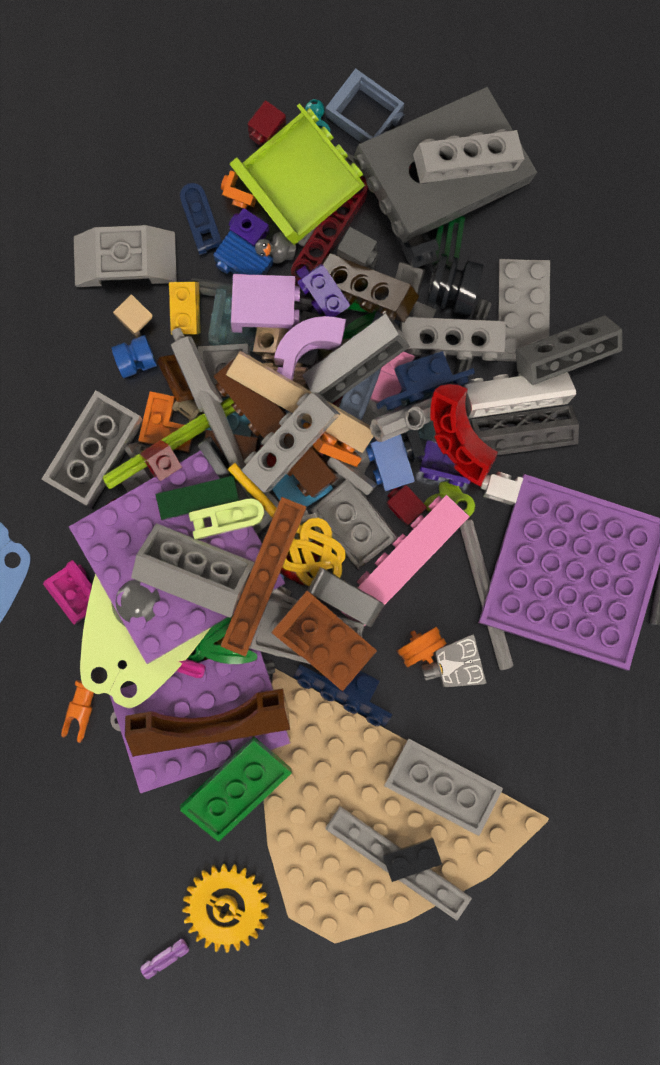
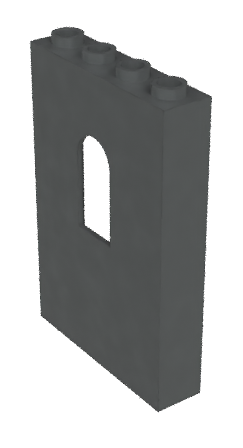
M488 87L358 145L354 154V163L360 171L362 170L369 190L375 193L379 200L381 211L385 215L387 214L392 223L393 232L396 236L400 237L403 243L529 184L538 173L522 147L524 160L518 169L514 171L434 181L424 184L417 183L410 177L409 166L415 162L413 154L419 143L426 139L438 141L445 140L450 136L468 137L478 132L491 134L501 129L513 131ZM464 152L467 156L472 157L468 152Z

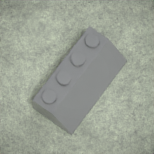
M156 523L136 555L131 578L231 618L255 562L200 540H194L190 536Z

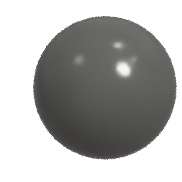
M134 579L126 582L116 595V609L112 604V610L116 619L123 626L125 625L120 616L129 623L132 617H144L146 622L150 621L155 616L153 606L156 602L160 601L157 589L151 593L148 588L140 585V581ZM124 592L121 596V606H119L117 596L119 593Z

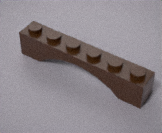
M283 688L256 693L240 706L209 717L178 718L152 711L125 716V738L132 757L290 730L289 709Z

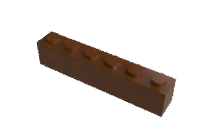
M233 359L213 376L218 382L215 384L216 388L223 396H230L234 401L231 406L240 416L245 415L250 421L248 427L257 437L261 434L265 438L271 432L275 434L281 427L279 422L287 413L281 406L227 376L226 373L234 361ZM290 433L284 437V444L288 448H291L294 444V437ZM313 446L287 473L289 477L294 475L299 481L297 484L299 490L306 497L310 495L312 498H316L339 479L337 474L327 465V462Z

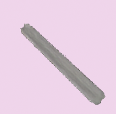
M466 520L460 526V530L483 608L490 580L472 520ZM487 626L499 669L506 670L512 668L513 662L504 631Z

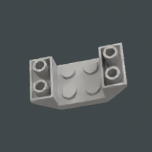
M140 225L95 227L74 236L75 286H101V280L149 278L152 284L177 282L175 232Z

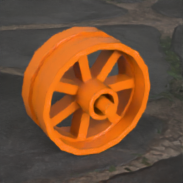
M437 627L423 635L421 632L417 634L414 630L410 632L412 638H410L411 642L397 650V652L404 659L406 667H410L420 660L423 662L427 660L430 664L434 662L431 658L434 656L433 652L447 643L439 634L440 631Z

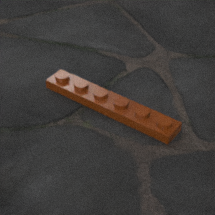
M281 497L220 647L246 657L306 511V506Z

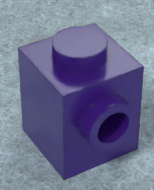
M244 208L240 214L236 213L229 222V230L253 246L260 239H266L270 233L267 223Z

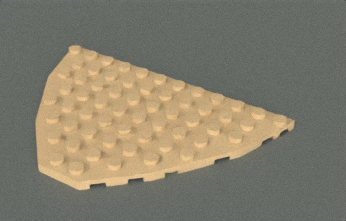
M275 668L272 686L274 690L282 688L284 690L290 720V730H287L291 743L271 751L292 768V774L264 799L267 845L287 915L291 920L333 943H338L407 922L435 907L434 904L399 880L392 882L388 872L325 829L340 806L400 848L433 837L442 865L431 869L462 891L492 876L548 822V817L501 792L482 832L478 836L385 787L384 784L407 740L382 726H374L368 723L366 718L358 713L352 714L346 711L343 705L336 701L325 700L318 691L312 688L306 689L301 687L296 679Z

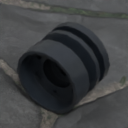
M441 254L440 259L434 266L428 287V306L434 307L436 297L439 296L443 298L440 309H445L449 299L454 300V313L470 317L484 264L468 260L461 271L457 270V257H454L450 268L445 266L448 255Z

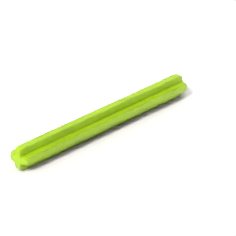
M230 397L220 403L226 417L235 412L231 406L234 401ZM203 413L163 438L162 441L174 450L208 429L210 425L205 414ZM139 453L105 474L103 481L109 489H112L147 467Z

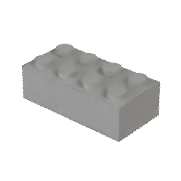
M95 390L42 477V480L92 509L106 486L103 476L118 466L126 453L124 448L132 443L142 426L143 419L141 416Z

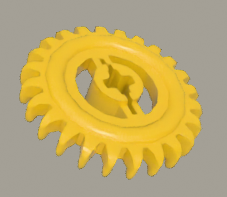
M225 863L222 864L221 871H218L216 866L213 865L211 867V875L207 871L202 870L203 880L197 877L193 878L197 887H187V891L192 896H185L183 898V901L190 904L182 909V912L190 913V916L184 920V923H193L189 933L199 932L196 942L206 938L205 948L213 942L215 952L219 950L221 944L224 945L226 953L229 952L231 944L239 951L240 941L249 946V935L255 939L258 938L255 928L264 929V924L259 919L268 918V915L261 911L269 907L268 903L261 902L267 896V893L258 892L263 884H253L256 875L253 874L247 878L246 868L237 873L236 864L233 865L231 871H228ZM223 888L235 890L244 900L245 911L238 908V903L233 896L226 894L218 898L212 893ZM228 903L230 911H227L226 914L221 913V906ZM207 904L213 907V915L218 921L225 923L235 918L239 922L227 927L217 925L210 919L207 913Z

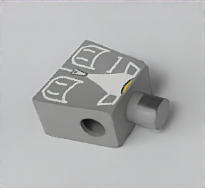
M474 635L467 636L433 652L436 662L421 665L425 681L440 677L442 687L486 684Z

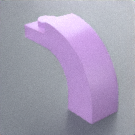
M329 316L315 317L305 320L290 329L280 341L275 352V365L283 366L278 367L277 372L293 381L296 364L306 352L314 349L334 351L341 347L346 319Z

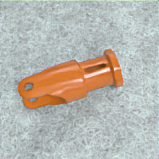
M76 680V691L73 701L69 702L61 736L63 738L67 736L70 724L76 718L80 726L77 742L80 743L84 738L92 712L90 705L94 692L86 689L82 681Z

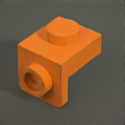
M230 170L229 175H225L221 183L222 195L232 199V205L244 209L247 208V205L254 207L257 199L252 194L235 189L238 175Z

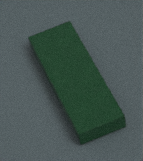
M234 476L155 494L162 521L189 515L190 512L239 501Z

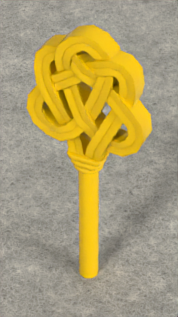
M236 463L231 465L227 470L255 500L262 504L264 510L273 518L277 507L241 471L242 469ZM320 518L308 519L302 525H299L296 533L299 534V539L294 538L289 550L291 562L286 559L282 568L286 571L295 572L299 580L306 586L311 584L320 567L326 570L332 568V573L340 578L342 562L345 560L344 548L338 541L332 538L331 527L325 520ZM318 527L320 528L322 533L311 530L310 528ZM309 539L321 543L322 547L315 543L309 542ZM298 548L301 551L305 564H302ZM312 553L320 556L319 562L315 563Z

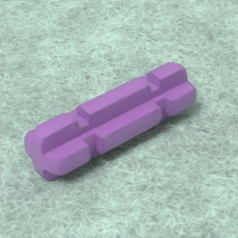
M180 939L174 943L173 947H168L155 956L151 962L148 961L140 968L143 976L146 979H150L157 971L160 972L175 962L178 956L181 958L189 951L187 943Z

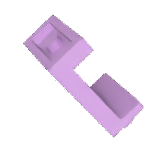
M233 274L232 332L242 333V327L287 328L289 331L294 325L299 324V310H294L295 301H300V286H295V276Z

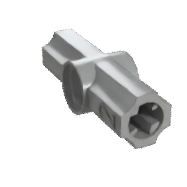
M433 395L407 406L395 408L392 412L371 420V434L378 442H383L409 430H419L424 424L431 422L430 408Z

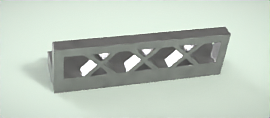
M572 405L471 419L474 432L485 444L498 451L497 455L578 444L579 423ZM568 415L569 419L559 420L556 418L557 416ZM535 419H539V420H542L543 422H542V423H536V424H535V423H533V422H531V421H532V420H535ZM507 423H515V424H518L517 426H514V427H508V426H506ZM489 426L492 429L480 431L479 427Z

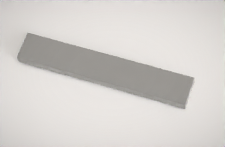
M341 806L325 827L331 834L386 872L388 870L383 855L401 849ZM432 869L399 880L455 920L459 919L472 899L468 894Z

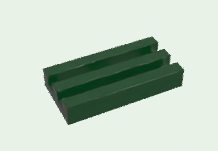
M465 217L447 222L449 225L444 254L448 255L446 267L451 268L452 262L448 261L454 224H458L454 257H457L459 261ZM443 225L437 229L436 240L439 250H435L437 258H439Z

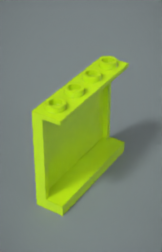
M300 103L297 107L301 113L243 163L238 158H235L230 163V166L293 245L298 243L365 186L360 179L363 175L354 162L351 165L345 160L348 157L347 153L339 144L334 147L330 142L333 139L330 132L325 126L320 129L316 124L319 119L310 108L305 111Z

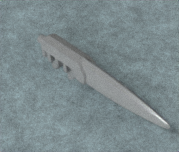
M176 328L171 331L176 341L171 344V348L199 411L204 412L229 466L236 463L243 469L245 463L220 404L223 400L210 379V375L204 366L205 364L200 357L192 336L185 337L181 328ZM240 484L247 498L254 499L251 496V494Z

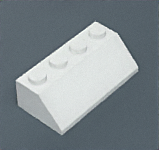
M568 372L535 385L530 384L520 373L518 377L509 378L508 374L494 376L491 381H483V378L471 379L468 384L464 385L465 388H468L465 403L468 419L565 405L574 398L576 390Z

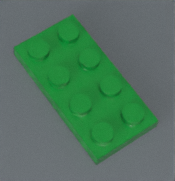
M253 736L180 805V811L219 842L292 774V768Z

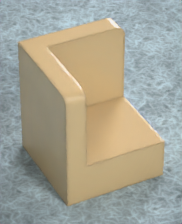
M132 294L113 312L116 318L136 338L141 336L139 331L153 317Z

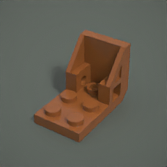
M308 591L304 593L271 632L299 656L307 660L341 691L348 686L377 652L375 648Z

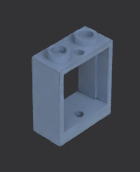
M356 68L325 108L327 119L361 143L374 137L341 115L359 89L392 112L374 137L390 131L393 126L398 127L405 116L403 113L404 102Z

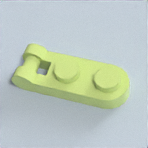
M244 499L190 512L189 519L190 522H193L195 529L193 531L194 540L255 526L263 520L264 508L258 500ZM211 517L212 526L205 528L203 519Z

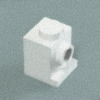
M497 472L496 475H487L481 486V489L485 490L483 497L513 506L516 503L523 478L517 477L514 481L511 480L512 476L502 472Z

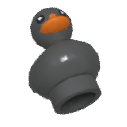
M276 232L268 240L260 239L255 244V251L259 256L269 255L276 264L282 263L285 260H293L296 244L293 245L282 232Z

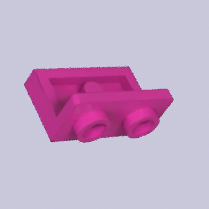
M71 560L65 568L45 580L43 585L75 625L86 617L92 584L86 578L87 574L82 566L76 565Z

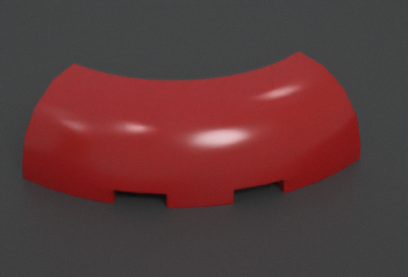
M453 384L441 385L433 393L430 408V419L433 421L436 432L434 437L443 454L446 453L455 464L454 468L465 478L481 487L497 457L498 451L485 444L477 436L469 423L465 407L468 388Z

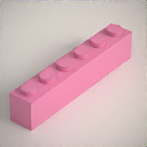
M447 495L443 499L438 496L429 506L432 511L425 518L420 515L410 525L413 528L412 532L407 537L402 534L392 544L395 549L389 555L386 552L383 553L375 562L378 567L371 574L366 571L359 578L357 583L360 586L358 588L386 604L469 516ZM342 612L349 620L360 622L355 618Z

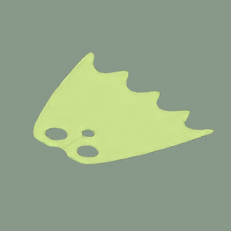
M95 574L82 637L80 661L82 684L86 689L96 694L107 693L111 695L115 703L123 707H136L148 699L182 665L179 661H185L210 628L153 662L146 664L127 628L116 619L112 610L111 600ZM120 660H125L127 662V667L125 669H120L118 667V662ZM96 667H103L107 671V679L101 684H97L91 679V672ZM126 681H132L137 686V693L132 698H126L121 694V685Z

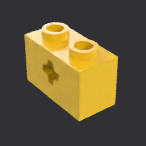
M169 282L171 331L181 328L183 334L201 333L199 282Z

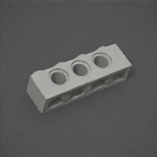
M501 129L491 134L478 132L461 138L459 136H450L445 140L438 141L426 139L419 143L413 154L420 183L514 171L518 169L524 160L517 130L507 131L506 129ZM464 152H468L472 157L467 156ZM440 155L445 156L448 160L442 159Z
M407 317L405 323L400 322V330L410 346L404 352L415 357H420L421 354L432 355L443 351L445 358L446 355H457V359L469 360L472 359V356H482V360L495 361L505 353L506 321ZM427 333L431 335L433 342L424 344L419 336ZM455 335L458 338V344H448L445 336ZM480 336L484 341V345L475 346L471 341V337Z
M318 392L304 394L297 402L299 407L294 413L291 414L289 412L279 422L281 427L275 434L273 432L269 433L261 442L264 446L257 453L254 451L245 459L244 463L246 466L241 471L264 493L270 492L340 416V413ZM305 414H309L312 418V424L307 429L301 423V419ZM288 433L294 437V444L291 448L284 444V437ZM269 453H273L276 456L277 461L274 467H270L267 464L266 458Z

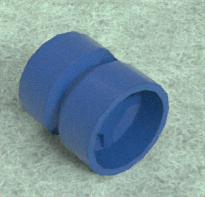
M145 335L132 339L130 345L124 342L111 347L123 378L137 374V369L139 368L145 371L157 366Z

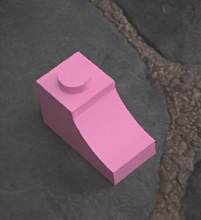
M402 352L381 368L370 400L379 403L387 397L401 393L402 388L394 368L414 361L415 356Z

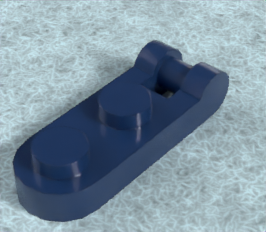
M189 183L181 189L180 199L199 255L207 253L206 250L215 247L217 250L222 241L205 191L199 184ZM210 232L212 238L203 241L201 235Z

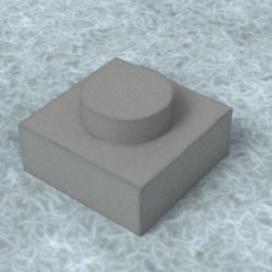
M400 262L395 279L411 284L417 294H419L426 269L420 267L412 268L409 264Z

